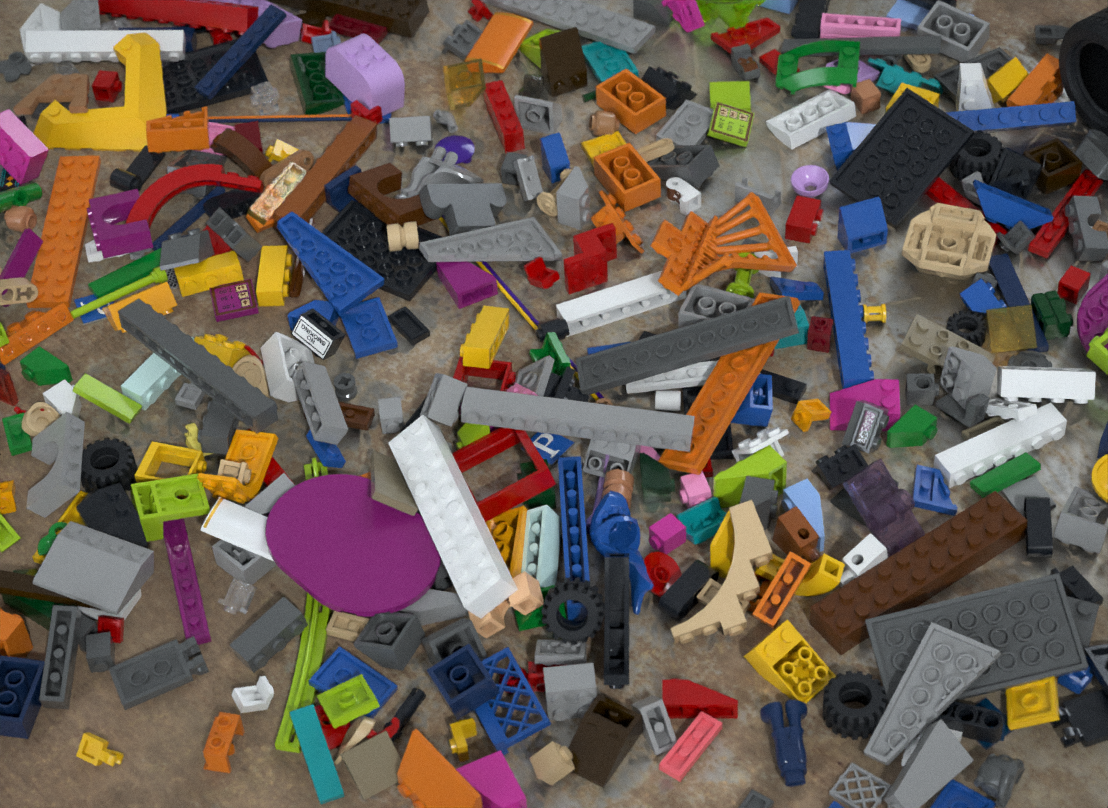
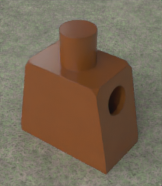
M797 506L777 518L772 540L787 556L791 551L810 563H814L821 557V554L816 550L819 536Z

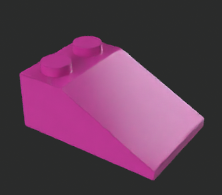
M875 379L830 393V411L832 412L830 415V430L846 431L856 401L866 400L889 409L887 414L889 422L885 429L882 428V431L887 432L900 419L899 380ZM866 410L859 431H870L875 417L874 413Z

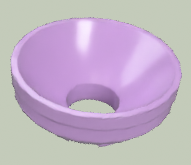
M816 165L799 167L791 175L793 190L797 194L809 198L822 194L829 184L827 171ZM814 186L816 187V189L813 191H807L805 190V187Z

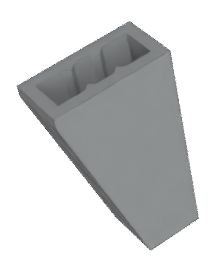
M942 719L927 727L884 798L888 808H920L974 761Z

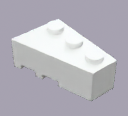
M960 63L955 112L995 108L981 63Z

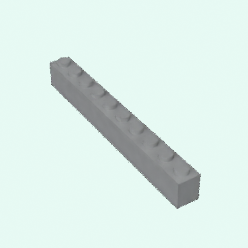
M466 387L461 405V422L687 452H690L695 416L473 387Z

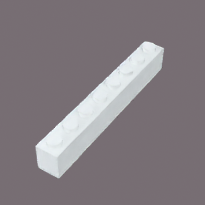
M183 30L26 31L25 53L29 61L36 63L42 61L56 63L61 61L120 62L113 47L127 34L146 32L159 42L161 60L177 62L185 60L186 38Z

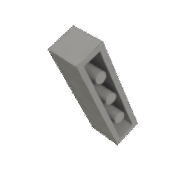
M302 361L292 375V379L315 441L338 445L346 435L348 427L326 367Z

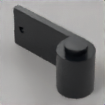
M145 145L126 171L116 168L112 172L109 181L110 186L124 192L138 189L139 192L143 184L166 156L165 152H149L148 146Z

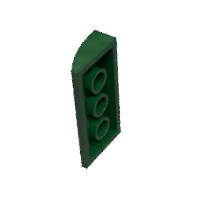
M326 52L290 54V69L304 115H317L344 105L345 101L342 92L326 77Z

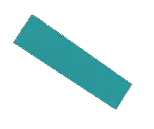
M312 704L289 712L320 805L345 797L314 705Z

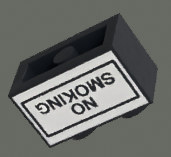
M313 308L300 315L291 332L301 344L308 347L322 360L336 354L346 335Z

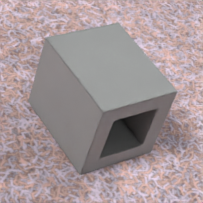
M400 396L378 399L382 433L400 432L404 426Z

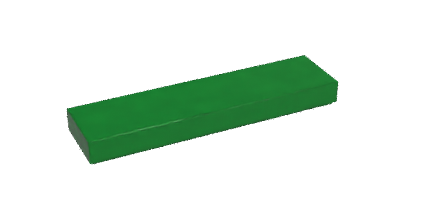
M161 248L89 283V290L98 299L149 276L154 268L160 266Z

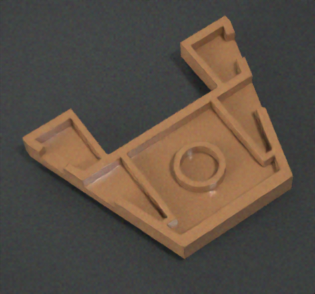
M88 74L51 75L14 106L15 115L33 114L39 103H52L54 100L57 102H71L68 106L70 113H87L90 84Z

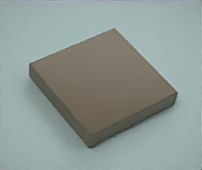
M383 731L340 754L363 800L398 782L397 773L401 759L387 731Z

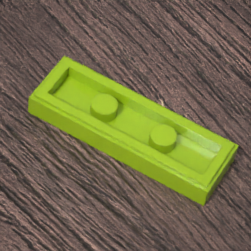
M86 373L73 387L72 392L129 424L142 409V405Z

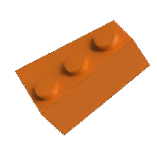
M1046 54L1015 92L1009 96L1006 102L1007 107L1049 104L1059 98L1063 93L1059 59Z
M207 106L202 107L200 112L190 114V111H185L183 116L172 118L169 115L146 121L148 151L162 153L164 151L181 152L184 150L210 149Z

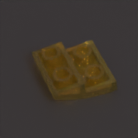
M1031 305L986 310L991 353L1037 348Z

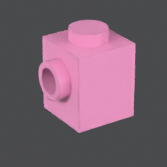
M703 471L700 475L689 474L680 477L681 490H679V496L682 504L686 503L688 509L711 498V490Z

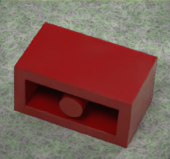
M796 196L786 221L785 239L810 244L812 236L817 235L818 221L821 222L823 219L824 209H821V200Z

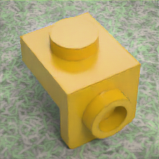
M277 139L273 146H268L265 156H267L270 163L273 159L280 162L299 149Z
M474 718L462 719L450 724L452 739H448L452 754L457 753L459 762L469 760L465 739L477 735Z

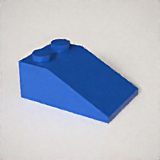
M843 122L826 127L837 171L876 124Z

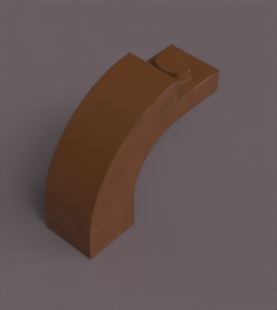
M226 128L213 140L214 143L210 146L214 152L225 154L232 158L251 176L260 178L265 170L273 166L249 140L229 128Z

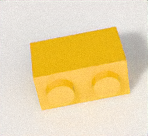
M1017 57L1005 63L986 79L994 104L1000 100L1005 102L1012 95L1011 92L1014 89L1016 90L1029 75Z

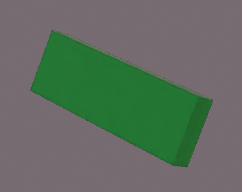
M1025 452L971 480L970 487L981 497L985 498L994 491L999 492L1040 471L1041 463Z

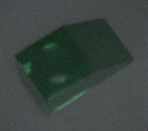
M640 453L643 503L671 502V492H675V479L670 478L669 469L649 455Z

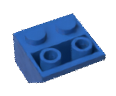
M879 197L839 207L837 238L844 250H850L851 254L887 244L888 227Z
M758 375L731 423L768 426L773 411L772 375Z

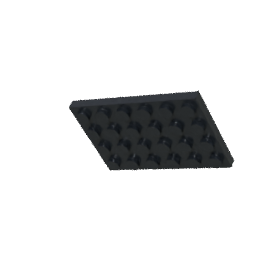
M238 39L185 52V60L177 62L161 60L166 114H178L270 89L269 81L257 52L255 51L211 100L198 93L194 87Z
M906 88L829 180V183L855 202L879 197L886 223L896 229L973 137L974 131Z
M351 200L322 232L329 239L385 279L384 285L379 289L407 301H411L437 271L436 262H428L419 248L408 250L406 247H403L400 251L390 252L387 224L356 201ZM417 227L419 246L420 242L442 238L440 235Z

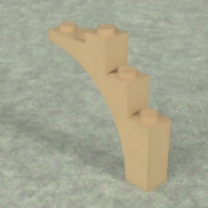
M752 500L729 508L734 528L735 547L728 575L716 596L704 609L689 620L670 628L675 643L685 644L695 639V636L704 634V636L711 635L717 632V628L720 627L724 636L729 634L730 636L739 635L747 628V621L739 600L750 601L757 597L756 594L760 593V587L752 566L761 567L773 559L771 547Z

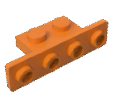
M603 190L599 191L606 205L591 217L596 228L613 223L616 228V244L627 236L630 243L641 254L645 252L641 245L643 240L637 233H633L635 228L629 220L624 219L626 214L619 206L615 205L618 203L611 193L607 195Z
M61 302L45 313L35 310L24 316V320L19 323L14 322L10 324L5 331L10 343L0 347L1 364L6 365L71 323L74 318H72L66 304Z

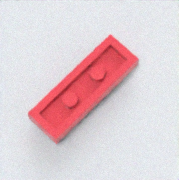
M701 711L659 763V770L681 782L722 730L723 723Z

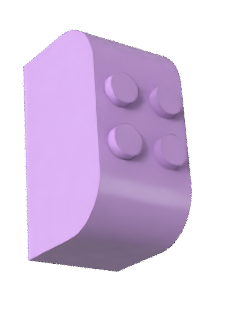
M360 34L327 49L326 77L351 102L358 100L368 110L379 105L382 109V116L404 107L405 81L403 73L397 62L369 35Z

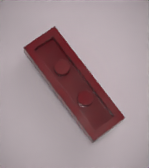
M336 14L329 22L331 32L335 31L337 34L351 38L360 34H367L378 45L388 34L387 27Z

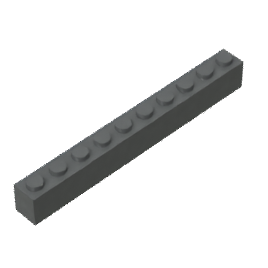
M137 299L118 311L121 327L254 432L259 433L278 420V407L272 398L266 397L259 388L249 384L246 378L240 377L230 366L223 364L216 355L210 354L203 345L197 344L190 335L184 334L177 325L171 324L163 314H158L150 304H145L142 300Z

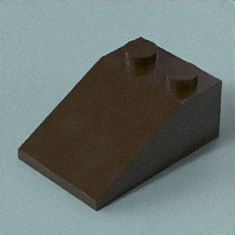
M577 27L539 38L542 84L551 98L587 87V69Z

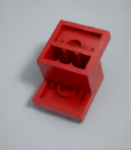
M613 223L573 236L574 256L563 259L565 289L569 295L608 281L607 262L617 258L616 228Z

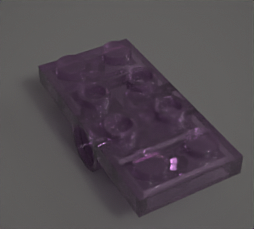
M882 459L874 461L842 483L872 535L887 548L888 558L925 535L911 511L915 507L913 497L905 489L897 487Z

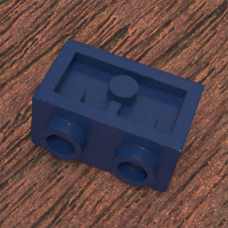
M357 165L324 185L327 204L339 213L351 200L358 202L349 194L348 190L350 176L362 172L361 168Z

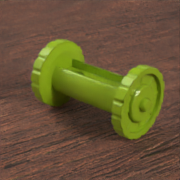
M749 252L738 253V255L742 258L746 257L748 254H751ZM734 268L737 271L735 282L730 283L726 287V291L754 298V289L750 286L752 274H756L759 270Z

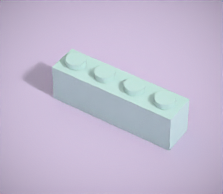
M153 353L121 385L122 393L142 405V409L146 410L182 374Z
M548 505L527 510L521 573L525 571L538 580L540 588L555 585L557 582L562 519Z

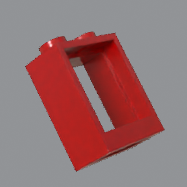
M459 357L453 376L454 379L466 384L469 376L503 380L500 391L504 392L511 385H514L516 380V372L512 370V362L493 360L490 368L486 369L463 366V357Z

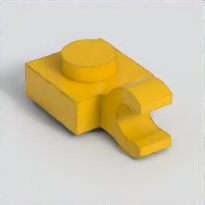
M87 732L83 733L76 756L95 766L102 765V762L114 766L115 762L117 764L122 763L124 754L107 749L109 741Z

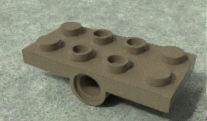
M916 314L899 347L903 352L928 364V373L934 374L936 379L941 377L949 347L953 346L984 355L991 363H993L996 357L993 353L919 314Z

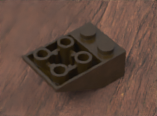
M598 694L585 712L568 747L573 755L571 760L575 767L571 772L604 788L642 734V715Z

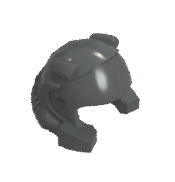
M990 754L980 766L977 778L974 780L975 787H980L987 795L997 798L996 806L998 808H1005L1011 798L1014 783L1018 784L1025 771L1024 763L1018 758H1012L1005 754L999 756Z

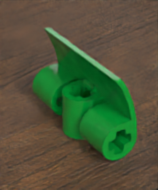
M35 182L26 183L0 192V213L10 210L12 205L26 206L27 203L39 200L42 197V189L39 184Z

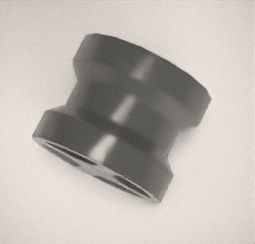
M341 373L334 378L335 393L339 400L349 401L357 396L356 381L352 374Z

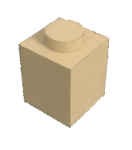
M553 741L529 758L537 778L550 785L555 784L575 769L571 760L573 758L571 751L566 746H561Z

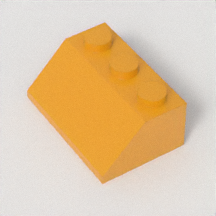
M163 282L103 307L102 310L115 331L121 330L122 333H125L127 331L121 327L118 311L135 300L140 299L145 304H150L153 310L163 315L173 312L172 307L177 306L168 282Z

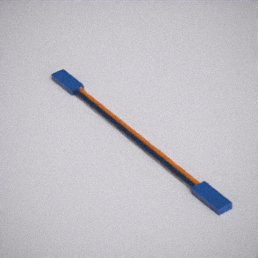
M392 113L382 116L383 120L380 123H390L389 118L392 117ZM166 114V116L171 115L172 118L179 117V114ZM351 114L208 117L209 122L352 120Z

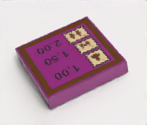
M251 279L210 288L216 322L259 313Z

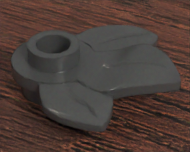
M13 52L8 56V60L0 61V73L4 74V79L8 83L17 81L21 74L28 75L32 70L31 64L27 62L26 56L21 52Z

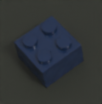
M467 644L427 669L434 685L457 720L500 694L493 678L470 644Z

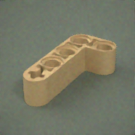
M27 278L0 280V305L28 303L34 301L38 296L37 287ZM5 289H8L6 294L2 295V292Z

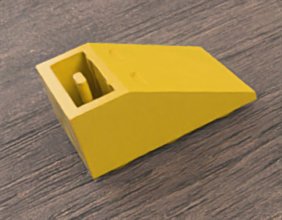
M788 619L778 625L744 655L761 677L791 700L802 701L805 704L821 691L831 678L836 677Z

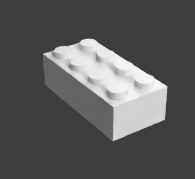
M998 366L997 393L1005 401H1018L1019 397H1025L1029 402H1042V398H1048V400L1055 403H1065V399H1071L1074 403L1085 404L1088 403V399L1094 400L1096 372L1086 368Z

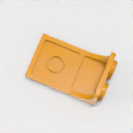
M236 429L225 460L238 463L246 462L249 465L251 477L249 483H245V486L234 477L199 473L197 479L203 483L202 486L213 494V498L217 500L221 497L241 504L250 502L259 493L279 438L276 434L256 433L254 431Z

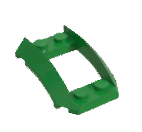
M844 40L817 41L799 46L779 55L776 87L780 89L784 87L791 91L793 95H795V91L804 88L840 86V83L852 84V87L856 88L860 42ZM839 52L838 67H820L797 73L800 57L814 53Z

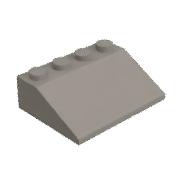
M70 521L57 535L33 579V584L118 615L154 573V551Z

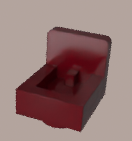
M817 316L811 317L807 350L829 353L833 319Z

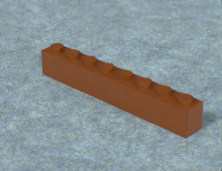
M357 115L347 122L345 129L337 134L335 141L331 145L327 146L325 153L316 160L312 169L306 172L302 181L296 184L293 192L285 197L280 207L275 209L273 214L275 229H278L277 221L290 212H294L307 223L310 218H313L326 201L324 185L355 166L376 140L377 123Z

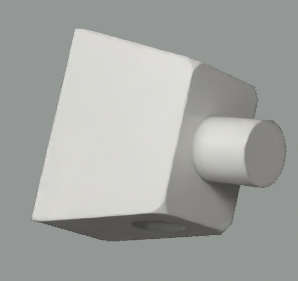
M871 533L843 557L842 563L845 566L840 583L838 584L840 587L888 558L887 548Z

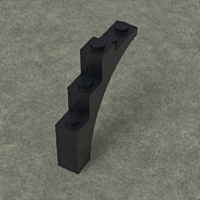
M605 553L604 685H609L611 689H622L625 685H629V553Z

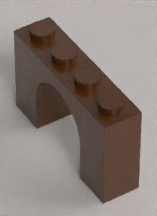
M387 163L350 176L349 194L387 225L399 223L402 227L404 223L416 221L417 226L436 220L429 218L424 213L419 197L420 194L405 199H394L384 196L401 190L402 172L393 164Z

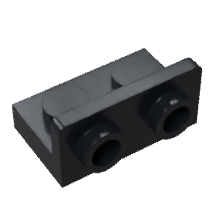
M854 444L848 448L846 445H843L835 450V455L830 458L825 455L815 462L817 465L811 471L813 474H820L830 491L870 467Z
M1073 565L1061 572L1057 568L1051 570L1050 575L1060 574L1066 596L1099 604V606L1102 605L1104 598Z

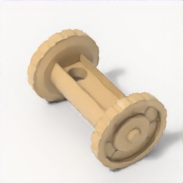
M564 169L561 172V182L550 193L541 192L537 196V204L545 214L552 217L558 215L556 192L572 169Z

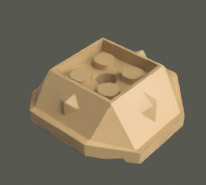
M936 203L930 207V210L911 219L902 248V256L908 259L921 273L967 281L975 276L977 272L980 273L988 270L996 241V234L984 220L985 217L980 210Z

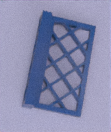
M509 647L481 661L491 677H493L494 673L503 674L504 678L501 685L496 684L500 694L496 696L495 700L490 699L474 709L496 751L501 750L503 756L509 753L507 748L551 725ZM506 657L509 658L510 662L507 669L496 667L498 661ZM510 676L520 678L517 688L506 686ZM504 691L515 693L511 703L500 701ZM520 694L531 697L528 706L517 705ZM498 706L509 708L506 718L495 716ZM514 710L525 712L522 722L511 720ZM530 713L541 715L543 719L534 725L527 723ZM508 725L519 727L517 734L507 739L505 733Z

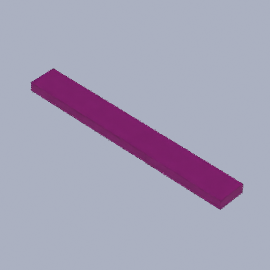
M184 518L164 521L163 536L185 638L187 640L194 636L198 645L212 642Z

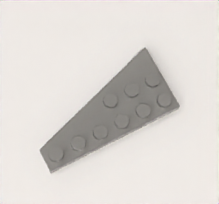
M534 217L420 242L419 250L428 262L532 261L537 257H542L544 261L562 260V253Z
M931 622L863 752L864 755L888 766L1001 655V652Z

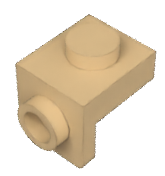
M221 459L217 475L234 477L245 486V483L250 481L251 469H249V465L246 462L238 463Z

